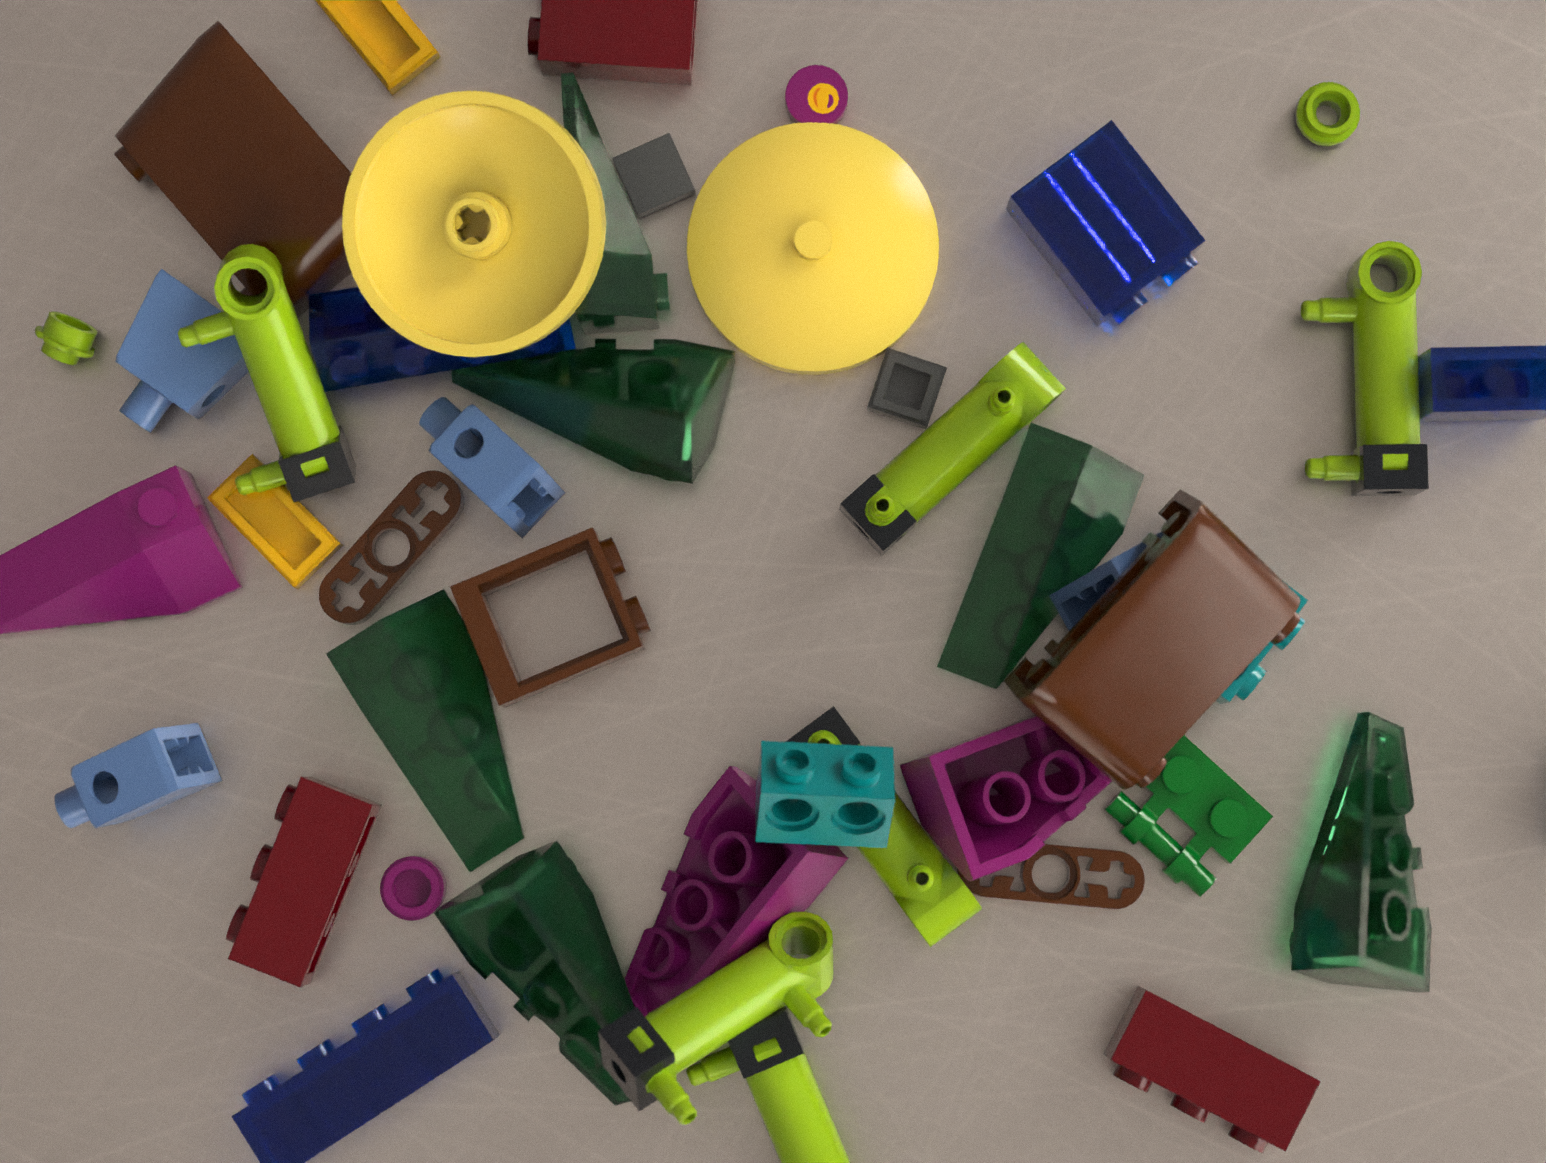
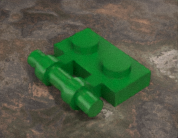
M1183 735L1164 756L1167 763L1162 772L1152 783L1144 787L1151 795L1140 807L1120 791L1104 810L1122 825L1119 832L1133 845L1139 841L1165 865L1162 872L1175 884L1183 881L1200 897L1217 879L1199 862L1208 849L1211 848L1221 859L1231 864L1273 816ZM1166 809L1193 832L1182 846L1156 823Z

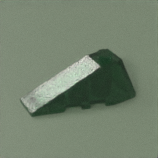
M561 73L564 128L579 143L597 175L606 214V238L601 264L588 294L581 305L575 310L576 316L585 335L660 329L659 311H670L667 272L655 273L652 254L574 73Z
M543 338L528 347L510 353L494 356L462 357L452 370L451 375L452 383L633 472L657 476L667 481L693 484L715 447L735 364V351L677 339H654V349H616V339H595V347L560 349L559 344L554 339Z
M1031 422L1024 433L937 668L996 690L1058 614L1049 596L1094 570L1121 537L1144 474L1090 444Z
M445 589L380 619L326 653L360 710L469 872L474 871L525 838L484 669L465 622Z
M1371 712L1357 714L1294 906V925L1289 940L1292 955L1291 971L1332 984L1418 993L1430 992L1432 936L1429 907H1417L1413 870L1423 868L1421 847L1412 848L1405 815L1414 806L1404 727Z
M558 841L516 856L442 905L434 913L469 965L485 980L494 973L519 998L513 1007L528 1022L535 1015L559 1036L560 1053L615 1106L631 1101L602 1064L598 1031L635 1007L594 895L578 872L576 865L567 856Z

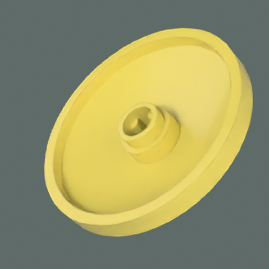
M458 91L436 95L404 109L390 119L373 136L359 156L347 185L343 204L342 232L346 257L353 278L366 301L384 322L408 340L424 348L454 356L482 357L510 353L528 347L551 334L570 318L581 305L597 276L605 246L606 214L602 190L587 155L572 135L555 119L526 102L502 94L486 91Z
M806 122L775 127L757 134L732 150L719 162L702 186L692 209L687 233V260L692 286L702 310L716 331L730 345L750 359L769 368L800 375H823L850 370L879 357L886 352L887 347H893L909 331L924 309L932 290L939 259V236L934 210L926 190L910 166L886 144L871 135L854 128L833 123Z

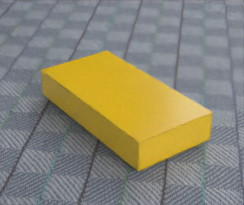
M314 0L392 96L440 58L435 47L396 0Z
M251 454L207 499L294 588L299 589L343 544L301 501L293 502L290 491L285 485L261 493L253 492L241 495L236 487V477L249 473L253 468L264 465L257 456Z

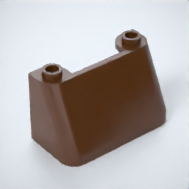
M217 21L197 38L115 134V137L123 146L114 155L139 183L149 176L221 260L229 251L240 245L247 244L265 247L275 254L282 265L283 281L296 316L299 318L352 273L346 257L342 232L343 204L351 172L226 28ZM246 268L234 273L245 287L240 291L244 295H258L267 288V281L257 270Z
M1181 489L1158 512L1166 520L1161 529L1164 533L1161 539L1152 532L1144 538L1142 542L1147 546L1144 551L1059 643L1052 638L1044 647L1051 658L1047 661L1042 658L1034 665L1025 657L1004 680L1019 701L1116 785L1125 790L1135 784L1139 788H1144L1152 783L1164 769L1167 763L1164 756L1270 642L1278 644L1284 640L1300 621V615L1296 612L1301 601L1299 596L1205 504Z

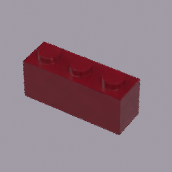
M301 777L297 787L291 784L286 787L275 812L274 819L282 822L274 845L272 847L265 844L262 847L251 872L250 880L257 882L258 885L248 907L241 904L238 907L227 931L226 940L234 943L228 957L229 960L297 987H303L311 983L382 804L313 777Z
M1140 986L1137 987L1104 1052L1106 1057L1117 1063L1112 1075L1146 1093L1152 1082L1173 1092L1175 1096L1170 1105L1203 1123L1206 1122L1210 1112L1233 1124L1228 1133L1230 1137L1260 1153L1264 1152L1268 1143L1286 1152L1321 1082Z

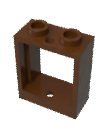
M592 527L450 586L499 706L506 708L645 649L640 635L651 631L637 596L625 600L616 576L625 573L626 569L612 537L600 541L596 530ZM588 554L622 639L521 681L487 595Z

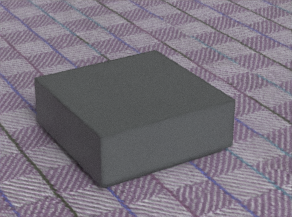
M670 133L612 158L638 219L696 194Z
M887 347L867 410L927 429L947 367Z

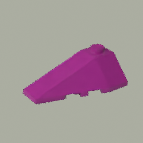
M175 465L114 493L0 555V635L99 622L126 621V619L181 615L243 588L192 473Z
M1036 715L900 765L921 826L968 881H974L1031 858L1045 845L1043 842L1066 822L1074 820L1087 808L1086 804L1113 782Z
M729 766L691 814L684 831V835L690 837L677 870H669L661 888V890L667 892L654 926L645 929L616 1001L626 1013L637 1007L646 1016L769 939L768 935L772 925L782 916L792 912H804L848 860V857L838 846L755 842L757 780L738 767Z

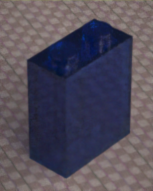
M1112 120L1011 195L1006 207L1008 213L1097 327L1113 317L1118 325L1122 324L1149 302L1143 295L1146 290L1161 279L1170 287L1199 265L1193 255L1197 253L1206 241Z

